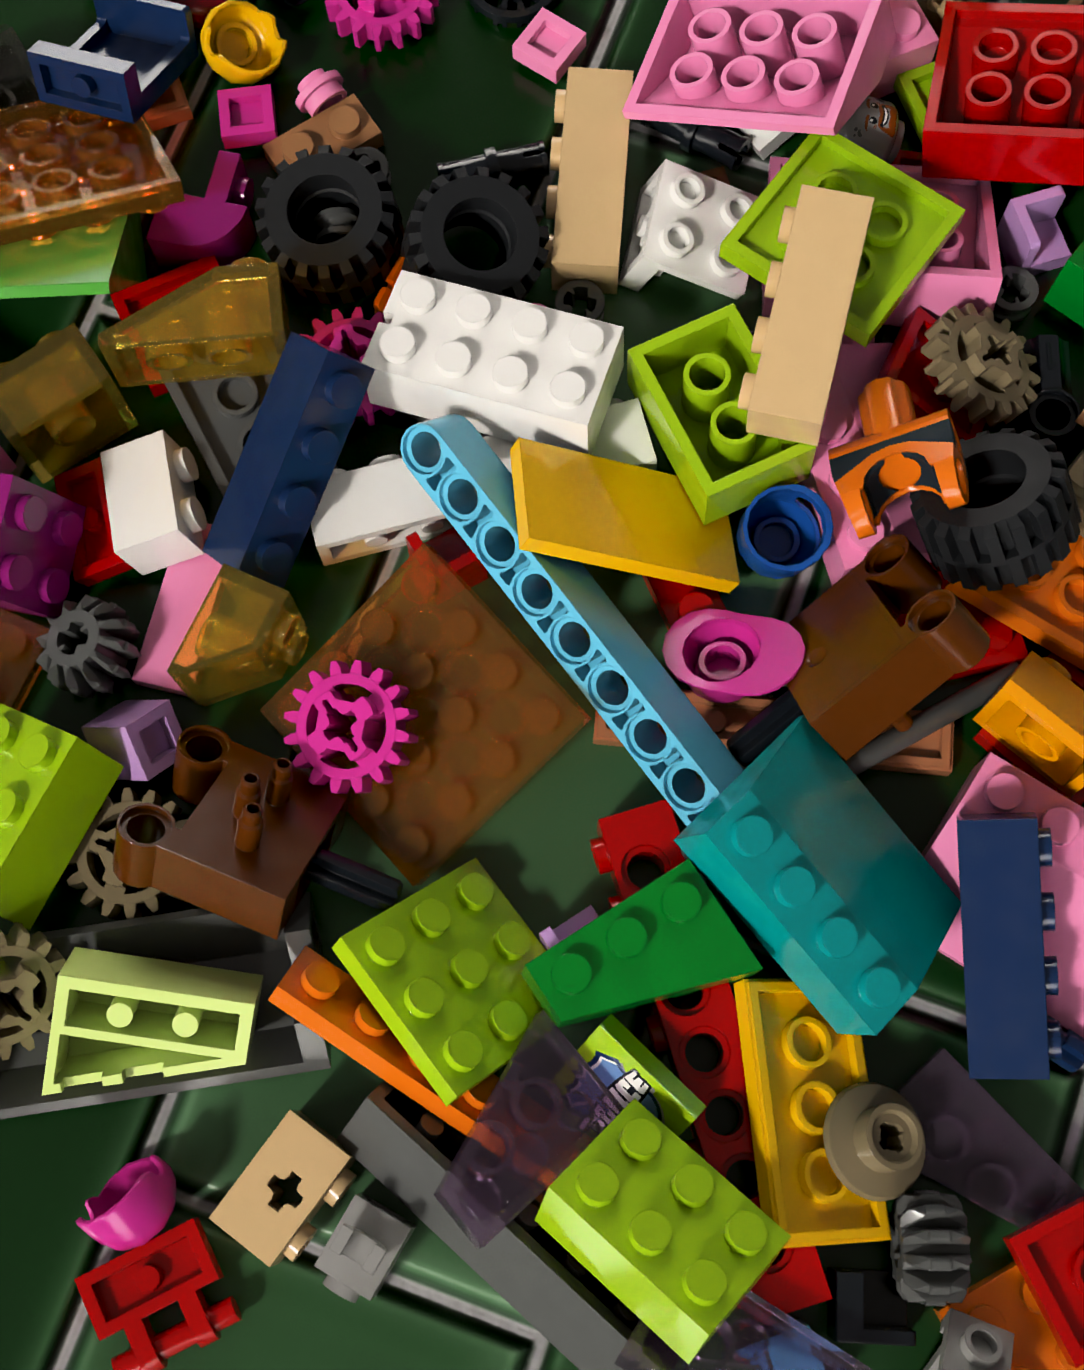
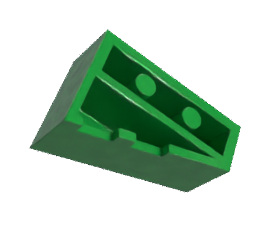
M688 858L525 964L521 975L557 1029L633 1009L671 997L675 998L693 993L694 991L747 979L761 971L763 967Z

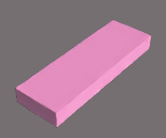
M207 523L206 529L202 530L204 544L212 524ZM205 553L167 567L140 651L142 656L138 658L132 680L136 685L190 698L193 697L231 571Z

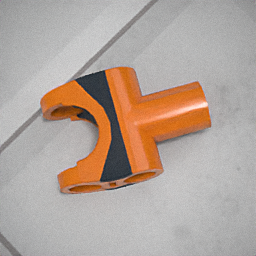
M883 377L867 383L857 399L864 437L828 450L833 480L859 540L877 534V526L881 524V515L886 507L896 498L909 492L920 490L932 491L941 496L949 510L968 504V471L959 437L948 408L916 418L911 392L905 382L891 377Z

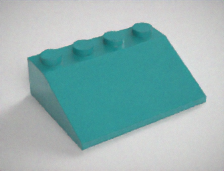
M804 715L798 716L674 839L680 849L837 1034L878 1035L918 990L961 906V901L833 747L809 724Z

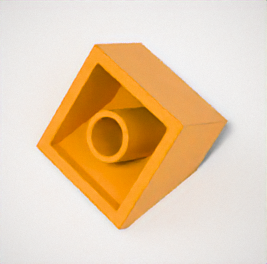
M1031 651L972 720L1065 795L1071 797L1084 788V691L1071 681L1070 673L1059 662L1049 657L1041 658L1034 651Z

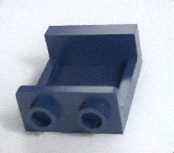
M93 0L97 20L70 47L38 40L26 51L40 101L132 124L139 120L199 56L191 9L187 5L166 0Z

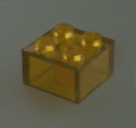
M75 323L61 331H53L46 334L38 341L35 347L12 361L0 363V429L42 484L139 425L110 374Z

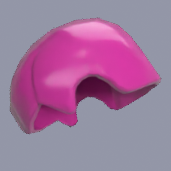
M150 1155L149 1157L127 1163L107 1181L98 1197H90L85 1201L90 1220L79 1217L75 1220L77 1226L98 1243L118 1251H125L145 1245L166 1226L175 1206L177 1193L176 1176L171 1166L157 1155Z

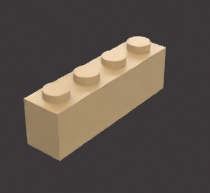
M568 67L566 89H556L554 123H563L562 137L552 136L550 170L559 171L558 185L547 186L546 219H555L554 234H549L550 239L544 247L549 252L547 261L543 268L551 269L552 290H559L565 283L574 279H585L595 283L604 294H617L630 119H625L622 110L633 86L634 71Z
M802 184L797 206L785 205L778 242L787 244L783 262L774 260L771 262L764 297L773 298L774 302L770 318L758 316L751 347L752 353L761 354L756 374L745 372L739 394L737 408L748 410L746 432L818 446L868 231L874 197Z

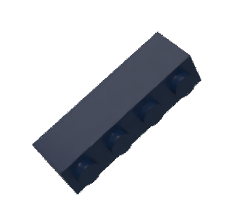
M291 331L202 551L236 576L280 588L285 587L374 374V368L334 348Z
M1035 812L957 814L969 1079L1050 1080L1049 1060H1061L1060 1022L1059 1020H1047L1046 995H1058L1059 992L1056 956H1044L1043 931H1055L1053 892H1041L1040 867L1052 866L1050 828H1038V818Z

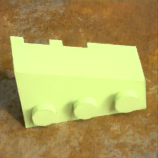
M74 947L57 977L42 1096L62 1093L64 1088L68 1086L102 1081L103 1086L122 1084L125 1078L163 1072L164 1077L245 1065L254 1036L263 975Z

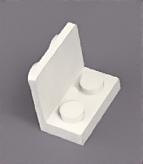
M665 159L640 189L618 285L638 292L654 275L659 277L663 272H666L727 297L739 299L745 294L749 275L719 257L721 242L758 196Z

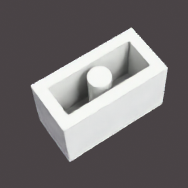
M162 429L100 452L113 550L116 555L141 575H146L205 554L202 551L204 547L202 530L206 529L207 520L202 505L196 498L194 481L199 478V471L196 461L187 447L181 448Z

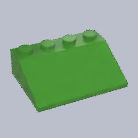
M122 202L88 204L89 215L68 216L66 205L32 206L33 217L12 218L11 207H0V299L111 294L148 280L140 212L123 213Z

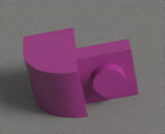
M219 150L205 198L161 190L146 238L160 267L175 269L200 258L215 255L220 269L223 270L237 263L251 249L257 237L249 213L254 196V182L252 178H248L241 154Z

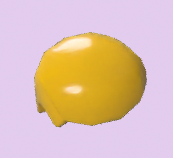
M227 0L214 7L208 13L200 33L202 51L209 66L213 71L233 84L252 85L269 77L280 65L287 49V40L280 37L275 16L259 10L248 1Z

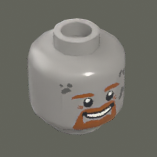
M868 96L838 134L891 164L900 150L905 124L899 120L898 111L893 103Z

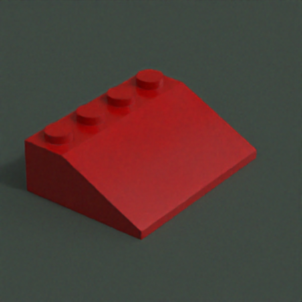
M946 1L923 126L922 177L1084 186V5Z

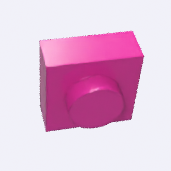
M271 84L217 90L220 131L225 149L264 145L278 137L275 101Z

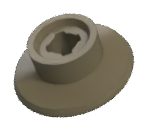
M859 1082L843 1089L830 1104L824 1121L823 1141L828 1162L841 1183L854 1194L871 1201H889L905 1194L918 1179L926 1152L923 1127L910 1103L897 1091L884 1084ZM881 1129H883L887 1134V1136L885 1137V1149H883L879 1143L881 1141Z

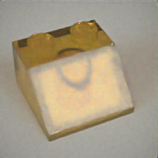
M223 563L167 672L193 703L205 707L282 679L289 664L296 666L304 655L309 641V634L305 633L307 626L289 591Z

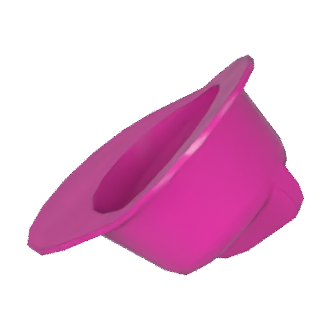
M707 608L690 612L675 621L665 634L662 653L666 667L678 680L688 684L696 695L710 702L725 704L738 701L745 696H761L783 687L794 679L802 667L806 648L800 633L787 622L771 617Z

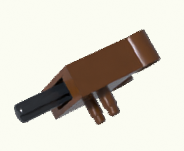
M893 534L885 537L868 551L860 564L788 622L800 633L805 645L803 665L794 679L786 684L789 690L732 735L726 742L727 748L741 765L749 766L798 716L804 715L809 724L847 761L890 725H893L899 732L908 731L913 726V718L908 713L909 710L954 674L969 670L985 656L990 644L988 632L953 592L948 589H941L942 579L906 536ZM902 614H907L905 624L899 618Z
M195 725L186 728L177 740L172 788L181 800L198 805L182 829L176 828L175 819L168 810L151 803H137L127 807L120 813L116 823L113 872L120 881L137 888L153 887L275 940L279 938L311 882L383 912L398 903L403 889V883L400 880L330 851L343 830L351 790L347 794L332 793L330 781L325 785H313L308 782L310 773L295 768L287 758L274 759L233 742L224 731L210 725Z

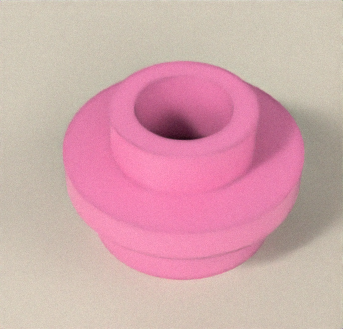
M316 69L312 71L298 85L297 89L300 93L295 101L296 106L302 113H309L313 117L345 99L347 92L342 86L343 77L337 70L324 72L323 69Z

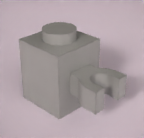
M365 1193L355 1194L314 1265L327 1274L322 1282L323 1285L352 1303H356L360 1295L371 1301L378 1295L417 1225Z

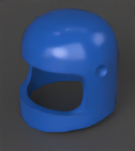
M789 484L770 487L753 499L739 521L736 535L739 554L746 565L760 576L772 579L793 577L815 564L830 545L834 528L831 511L820 495L803 485ZM797 498H803L813 504L821 518L822 537H820L818 522L809 508L800 503Z

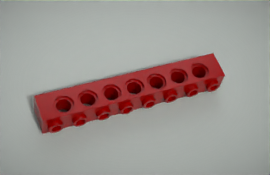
M666 799L598 819L597 833L599 837L589 840L599 874L602 875L610 872L617 893L616 896L607 898L610 909L642 889L634 885L628 877L627 869L632 863L638 860H649L656 864L661 871V875H664L685 861L680 847L674 841L680 832L672 807ZM729 983L699 990L700 997L697 1006L688 1010L674 1007L668 999L652 1002L655 1015L645 1018L647 1030L656 1055L667 1052L673 1074L700 1101L708 1106L714 1098L723 1097L735 1104L739 1113V1121L731 1133L723 1136L713 1132L706 1122L705 1108L690 1125L694 1139L685 1141L689 1147L725 1178L729 1167L739 1160H746L755 1167L736 1002ZM704 1036L716 1044L719 1051V1060L712 1071L700 1072L689 1065L685 1056V1049L691 1038ZM757 1187L756 1191L747 1198L760 1208ZM816 1246L782 1249L771 1266L739 1303L736 1310L747 1308L750 1317L756 1323H760L833 1299Z

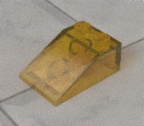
M247 257L235 260L231 265L216 266L98 334V346L120 387L274 374L290 335L288 307L278 261L266 262L260 258Z

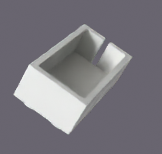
M401 270L383 311L385 323H378L362 360V363L375 369L367 388L370 403L427 419L458 414L464 416L482 434L516 442L520 437L592 454L624 367V327Z

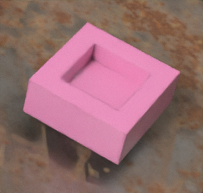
M542 7L513 43V59L557 84L568 70V67L573 64L586 47L587 33Z

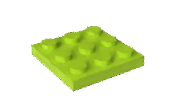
M838 133L836 136L809 134L721 242L719 257L766 285L772 260L783 262L787 244L778 242L785 205L797 206L802 184L874 197L868 231L844 330V335L866 348L960 225L966 209Z
M476 857L344 934L332 947L334 953L446 1107L556 1029L521 975L524 965L544 953L546 949Z

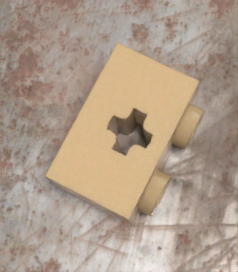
M290 1109L210 1215L209 1219L268 1267L279 1264L285 1256L294 1262L317 1232V1229L310 1222L322 1205L326 1202L334 1208L355 1181L357 1175L349 1169L356 1161V1158L332 1135L301 1111ZM299 1176L302 1180L296 1190L303 1197L301 1203L295 1201L285 1205L280 1204L278 1201L283 1196L284 1191L278 1185L279 1180L293 1179Z

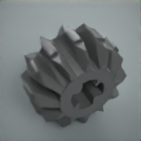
M85 594L79 603L64 600L61 616H46L51 627L48 633L36 637L40 646L45 649L36 659V662L41 665L43 670L48 672L47 679L55 687L63 691L69 690L81 698L88 697L92 699L97 691L103 694H114L115 679L117 677L131 678L126 666L129 660L142 656L137 647L132 645L141 633L129 621V616L126 615L124 609L113 602L107 603L98 597H91Z
M914 1190L913 1193H905L896 1198L892 1203V1211L889 1214L892 1238L890 1240L891 1250L889 1257L892 1259V1277L896 1281L897 1292L903 1300L924 1304L925 1306H946V1303H962L967 1294V1288L971 1283L970 1263L973 1261L970 1255L971 1237L968 1236L967 1216L963 1212L961 1202L956 1195L943 1194L934 1190Z

